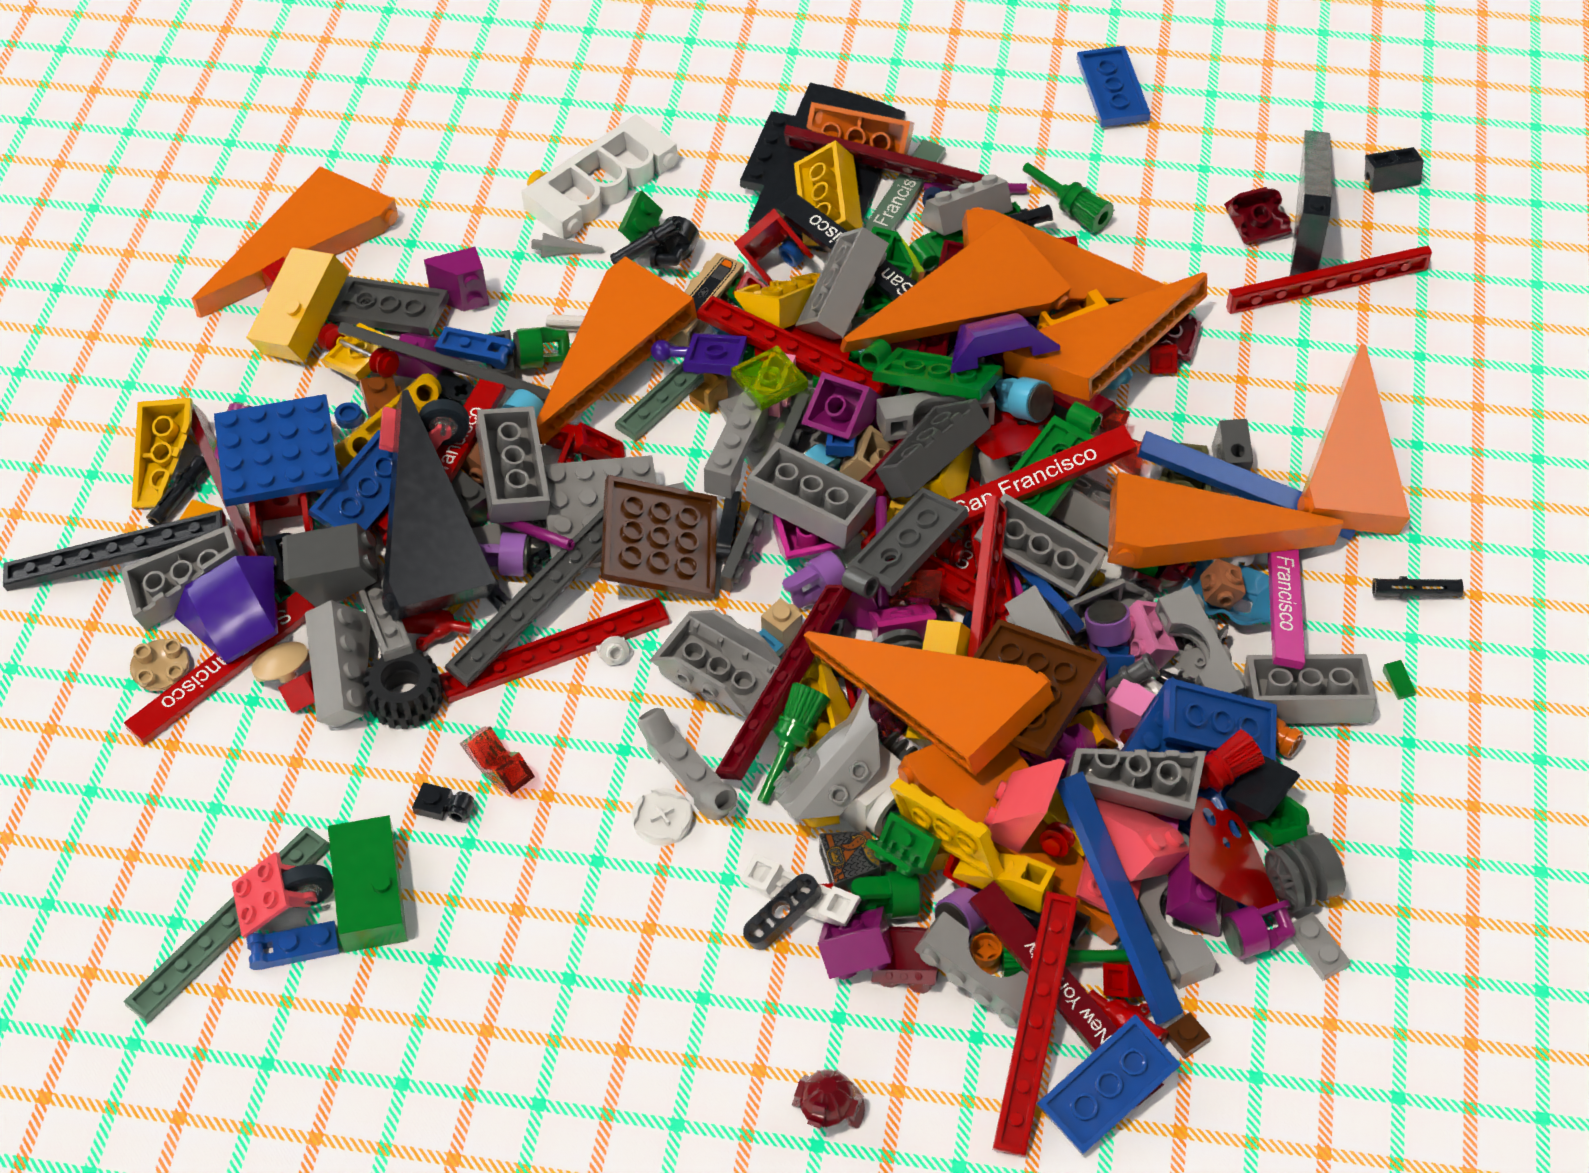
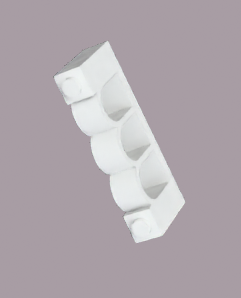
M634 114L521 190L523 208L560 238L567 239L573 234L578 233L584 227L583 223L595 220L602 211V205H612L621 202L628 194V186L637 187L645 185L653 179L655 172L660 175L678 163L677 143L638 114ZM627 150L641 160L642 163L635 165L625 164L615 156ZM600 167L616 179V181L601 183L594 180L589 174ZM574 186L590 199L580 202L572 201L561 193Z

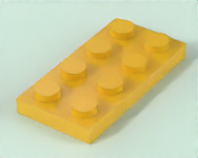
M897 778L890 785L901 815L941 839L940 847L993 879H996L1003 872L999 860L1000 854L994 847L991 839L992 833L985 824L970 820L961 810L951 809L938 797H930L923 793L913 783L909 785Z

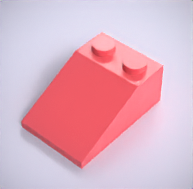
M1056 759L1014 771L1006 782L1000 781L993 797L998 799L996 807L991 806L983 822L991 831L993 842L1017 853L1020 852L1046 815L1066 763L1065 760Z
M1103 799L1095 800L1125 874L1131 881L1166 875L1189 853V847L1184 842V837L1172 825L1141 809Z

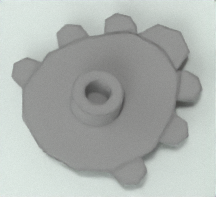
M1187 644L1184 647L1185 651L1179 650L1174 655V659L1178 661L1175 664V668L1177 670H1184L1182 673L1183 678L1187 679L1191 676L1195 678L1196 682L1198 674L1206 666L1205 657L1198 646L1192 648L1191 645Z

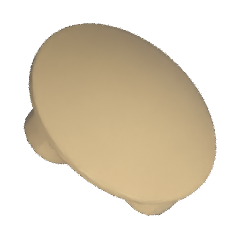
M174 638L138 644L133 650L134 655L130 662V673L135 683L150 691L167 690L187 674L190 665L187 651Z
M285 642L275 645L255 659L251 668L253 676L258 682L277 679L281 683L289 682L296 677L295 671L310 659L309 651L300 642Z

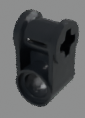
M442 369L435 377L442 388L438 399L453 400L464 406L474 389L472 384L447 369Z

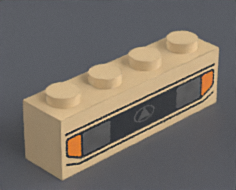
M718 252L710 261L708 260L704 264L702 271L697 277L691 279L684 291L694 298L696 311L712 295L729 302L731 298L728 297L727 291L735 286L737 279H741L744 274V264ZM695 318L668 342L677 346L689 347L693 333L702 334L710 324Z

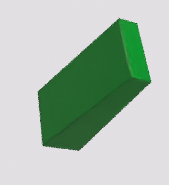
M1402 660L1384 664L1382 671L1396 698L1401 700L1415 696L1416 691Z

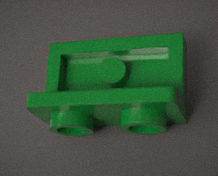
M641 190L635 193L618 231L630 242H633L648 233L649 228L660 225L659 219L663 209Z
M1286 794L1268 819L1247 822V826L1271 845L1281 847L1286 843L1291 844V841L1307 836V825L1310 823V818L1306 808Z
M890 812L879 840L868 839L866 846L875 851L874 856L878 859L897 865L896 870L898 872L913 877L914 874L928 875L942 840L900 813Z

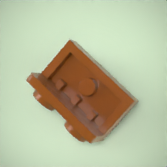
M393 375L387 378L380 376L360 379V390L369 418L401 393L400 386L395 385Z

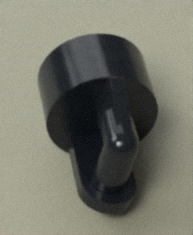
M671 216L664 221L665 223L670 218L676 217L677 221H680L683 230L667 239L663 246L653 248L650 254L652 269L659 270L662 266H677L681 261L691 256L700 237L694 223L681 216Z

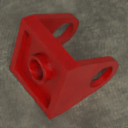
M775 209L771 210L734 242L735 246L769 286L770 281L773 280L759 264V261L789 235L810 260L815 257Z
M310 492L250 502V522L255 545H262L263 521L303 515L305 532L313 531L314 518L309 515V509L313 506Z

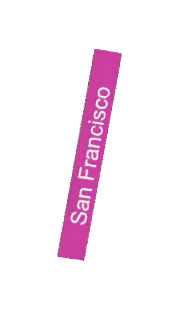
M1299 549L1268 553L1272 663L1302 670L1305 664Z

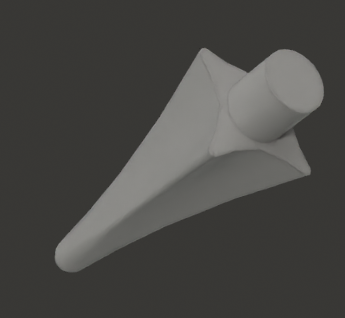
M544 232L542 240L532 239L531 249L541 250V257L578 253H602L604 251L599 246L563 239Z

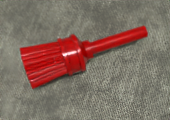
M1240 729L1217 750L1208 752V755L1204 758L1199 789L1205 790L1210 787L1217 792H1221L1225 786L1233 784L1235 778L1263 765L1265 761L1262 751L1253 737ZM1148 811L1149 814H1151V815H1153V816H1155V817H1157V816L1160 815V814H1157V813H1153V812H1149V811Z

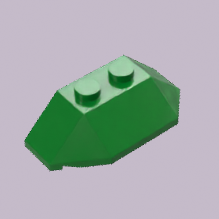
M873 226L871 232L889 243L885 251L887 253L886 260L911 277L915 267L899 233ZM872 285L866 290L862 298L864 299L862 308L854 316L861 317L875 314L893 300Z

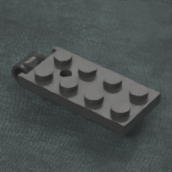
M347 276L327 319L332 322H345L353 325L361 323L373 328L431 336L450 297L448 291L443 289Z
M922 487L847 565V569L842 576V586L867 599L872 598L881 586L886 588L888 595L893 596L969 516L967 507Z

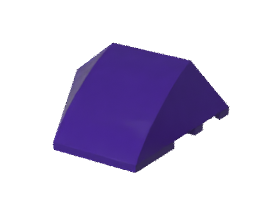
M1018 313L962 324L958 329L951 364V374L979 368L978 357L1028 347L1032 355L1035 356L1060 350V345L1040 332Z
M234 556L184 587L174 617L226 664H229L278 634V608L274 589L277 588V581L274 578L276 558L274 556Z

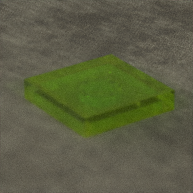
M779 346L771 348L731 368L732 378L761 411L808 388V379Z

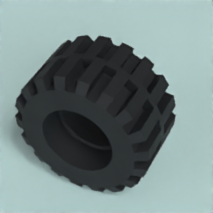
M417 649L414 653L387 662L384 661L382 653L380 654V659L374 658L371 662L372 667H367L365 671L366 677L363 678V684L371 713L374 718L378 717V721L384 725L388 722L390 728L395 729L398 725L401 726V729H408V725L420 726L421 721L427 722L431 719V713L436 714L438 712V704H442L443 691L437 666L429 655L424 656L423 651ZM402 684L415 685V687L406 692H391L395 687Z

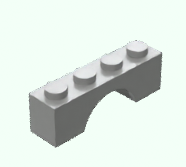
M742 391L704 467V492L729 499L732 498L741 479L742 467L748 447L753 439L760 440L769 421V398Z
M932 391L877 399L876 422L885 442L904 439L934 406L964 401L966 399L954 395L942 396ZM988 391L981 400L977 401L990 425H993L995 401L990 391Z
M1188 586L1158 598L1155 612L1167 635L1185 637L1193 641L1203 652L1206 666L1198 674L1195 684L1242 696L1245 688V679L1240 670H1235L1231 662L1232 656L1229 648L1225 644L1222 645L1219 640L1217 626L1212 619H1208L1204 611L1205 605L1202 597L1199 594H1195L1192 587Z
M1167 874L1142 879L1137 902L1169 979L1174 981L1179 990L1212 977L1216 960L1202 935H1192L1177 931L1165 921L1161 914L1160 906L1167 899Z
M943 911L933 921L914 950L920 954L921 959L926 964L933 967L936 966L944 972L951 983L962 986L969 991L976 1002L990 1007L998 1013L999 1018L1004 1023L1017 1028L1028 974L1020 971L1009 977H996L983 971L970 954L968 945L970 930Z

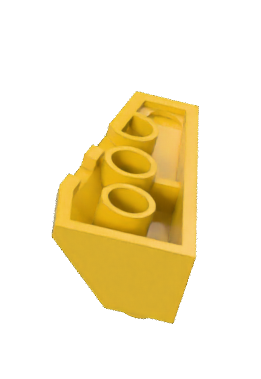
M814 272L791 277V281H770L769 287L760 288L759 284L749 285L734 291V297L745 311L785 329L798 321L821 273Z
M191 398L137 402L131 505L133 509L153 508L166 493L191 428L193 401Z
M972 443L922 487L947 499L965 493L975 444ZM903 496L894 499L907 504L912 497L905 498Z
M816 655L802 677L800 684L825 694L830 698V701L813 728L815 731L809 739V745L806 746L808 750L815 746L830 730L845 721L851 713V709L831 667ZM797 747L795 753H793V758H795L796 755L804 747Z

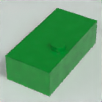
M390 815L329 825L328 836L338 935L344 952L407 942L396 838Z

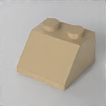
M869 425L858 434L854 456L844 457L839 472L860 481L895 443L893 441L885 442L882 433Z

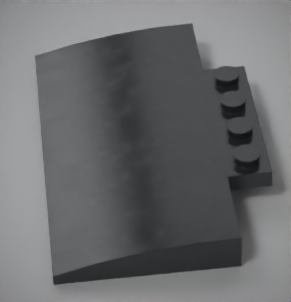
M812 82L809 83L795 116L771 111L740 178L741 188L761 192L749 219V229L771 210H776L792 194L797 193L794 163L814 152L786 145L784 131L786 125L810 130L807 128V121L811 102L900 120L905 119L906 112L859 94ZM854 162L863 223L884 169ZM786 221L803 241L802 232ZM790 235L781 242L784 243L788 240L798 246ZM806 245L809 249L829 253L821 246Z

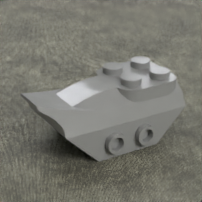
M716 610L689 611L649 661L658 666L660 673L664 677L688 691L702 693L706 698L716 700L747 718L781 659L756 630L747 629L727 614H721Z
M863 688L848 718L830 730L809 750L804 747L794 758L793 762L796 763L789 772L783 771L775 780L773 785L776 787L774 791L776 801L796 820L840 816L881 768L878 727L869 710V694L865 688Z

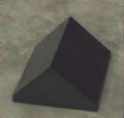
M1263 755L1265 763L1241 775L1226 793L1225 803L1228 809L1238 814L1244 823L1268 819L1300 777L1299 773Z

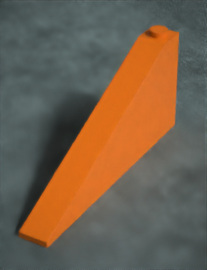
M319 166L191 298L197 317L203 318L265 289L266 286L261 269L282 257L286 259L292 247L334 254L336 256L383 234L398 218L395 199Z
M981 207L966 210L962 220L964 248L1007 216L995 210H985ZM1009 217L1072 287L1067 296L1069 301L1060 309H1068L1078 304L1082 309L1085 308L1087 292L1095 289L1099 291L1110 305L1166 285Z
M1007 216L846 335L842 340L840 350L845 353L866 349L876 339H883L888 344L954 332L958 331L959 326L962 324L1018 313L1024 318L1037 316L1043 311L1048 313L1053 308L1056 310L1062 308L1069 301L1067 296L1072 287Z
M626 256L612 265L606 271L536 419L540 444L544 445L562 428L571 423L651 356V347L656 341L665 340L668 342L697 318L694 298Z
M1201 272L1039 329L1040 332L1058 343L1060 350L1035 356L1032 355L1028 347L1006 351L1003 353L1005 373L1018 378L1029 377L1046 381L1051 385L1052 390L1090 401L1096 393L1099 394L1207 297L1208 273Z
M1361 344L1347 368L1302 494L1298 500L1297 509L1344 520L1342 529L1399 535L1409 521L1410 514L1367 347L1365 344Z
M1118 471L1110 492L1107 562L1137 569L1335 545L1344 525V520Z
M807 631L804 634L809 648L814 655L861 690L865 688L869 696L974 775L978 774L1055 700L1050 688L1052 683L1048 677L1042 672L1035 673L1027 666Z
M932 744L905 755L897 769L899 779L909 785L911 783L917 785L923 793L930 797L936 796L951 809L961 810L970 820L976 823H983L991 806L996 807L998 799L993 797L1000 781L1006 782L1012 772L1028 768L1029 766L1019 754L1018 747L1008 744L978 774L974 775ZM1043 819L1019 853L993 842L994 847L999 853L1028 856L1056 868L1052 892L1075 897L1084 860L1073 847L1063 857H1053L1047 854L1039 842L1041 833L1048 826ZM1078 898L1076 910L1091 917L1087 928L1109 945L1116 943L1120 937L1110 913Z

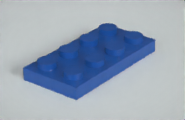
M1125 45L1077 52L1076 60L1100 127L1150 121L1151 113Z
M380 430L374 434L340 473L341 486L328 488L309 509V515L327 528L357 523L364 530L369 531L389 508L393 452L379 449Z
M1172 678L1165 681L1162 740L1206 751H1215L1242 729L1253 737L1264 756L1276 761L1277 704Z
M1135 1014L1037 1103V1106L1078 1152L1083 1155L1178 1069L1181 1064Z

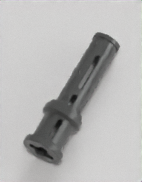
M1146 652L1142 655V659L1129 666H1121L1118 674L1105 681V697L1112 687L1117 688L1123 678L1132 683L1140 684L1151 677H1159L1160 671L1151 655ZM1092 705L1080 707L1077 714L1091 710Z

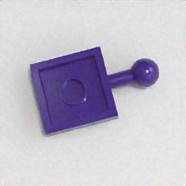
M693 333L689 347L671 346L665 340H658L651 347V355L659 362H665L670 357L684 358V372H693L695 374L715 373L724 376L738 375L748 346L747 336Z

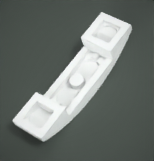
M754 854L740 881L758 893L772 899L798 875L784 870L782 865ZM820 885L822 892L819 900L804 915L830 924L847 926L861 898L835 886L830 889ZM806 886L801 888V891L806 894L811 891ZM792 896L790 899L797 905L798 901Z

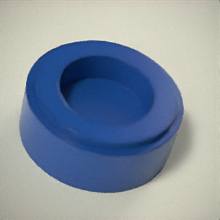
M787 240L779 246V254L788 265L797 267L804 260L802 252L793 242Z
M343 403L334 411L336 424L342 429L356 428L363 421L361 407L356 403Z

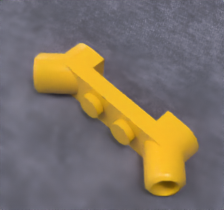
M427 373L420 375L404 390L409 391L418 413H420L425 404L438 399L442 388L439 381L433 375ZM401 393L388 402L385 407L396 409ZM383 407L335 445L337 461L346 468L374 434L381 429Z

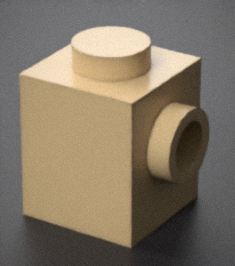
M780 598L761 615V630L764 628L784 644L785 651L793 642L803 623L802 613L799 608L794 604H788Z

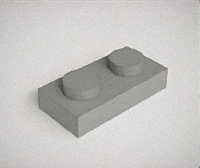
M1313 912L1293 922L1296 932L1290 939L1322 981L1349 967L1350 959Z

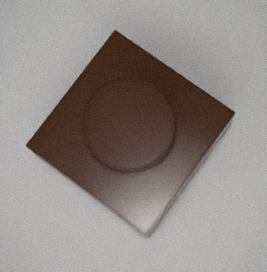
M1190 1012L1165 1028L1169 1032L1167 1040L1184 1059L1210 1042V1034Z

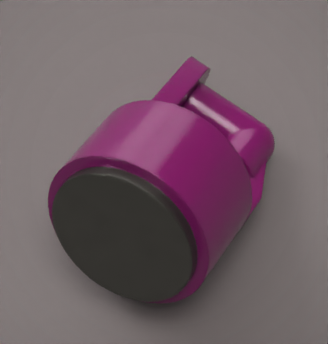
M1281 901L1260 909L1251 905L1226 913L1222 919V930L1232 954L1242 960L1273 950L1286 939L1292 938L1296 930L1287 911L1291 907L1289 901ZM1274 915L1278 927L1267 930L1263 918Z

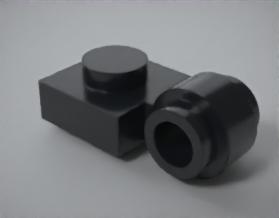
M423 782L412 810L416 815L441 821L445 813L448 812V816L452 820L464 822L472 813L474 798L463 791L453 795L452 789Z

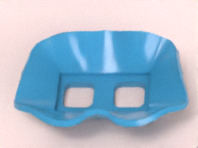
M1213 560L1199 561L1194 566L1196 568L1194 575L1191 579H1186L1181 588L1191 586L1195 594H1199L1202 597L1205 605L1204 611L1208 615L1216 613L1225 614L1233 622L1240 625L1271 622L1269 576L1258 570L1241 564L1238 565L1241 568L1246 590L1242 600L1252 603L1249 613L1236 611L1233 607L1227 611L1204 601L1200 575L1214 562Z

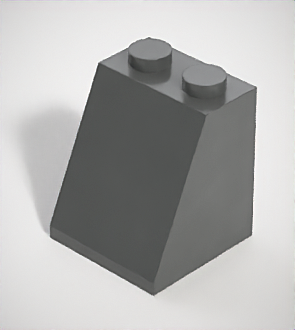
M357 523L286 535L282 537L284 582L315 607L330 600L338 602L377 582L376 540L370 531L364 530Z

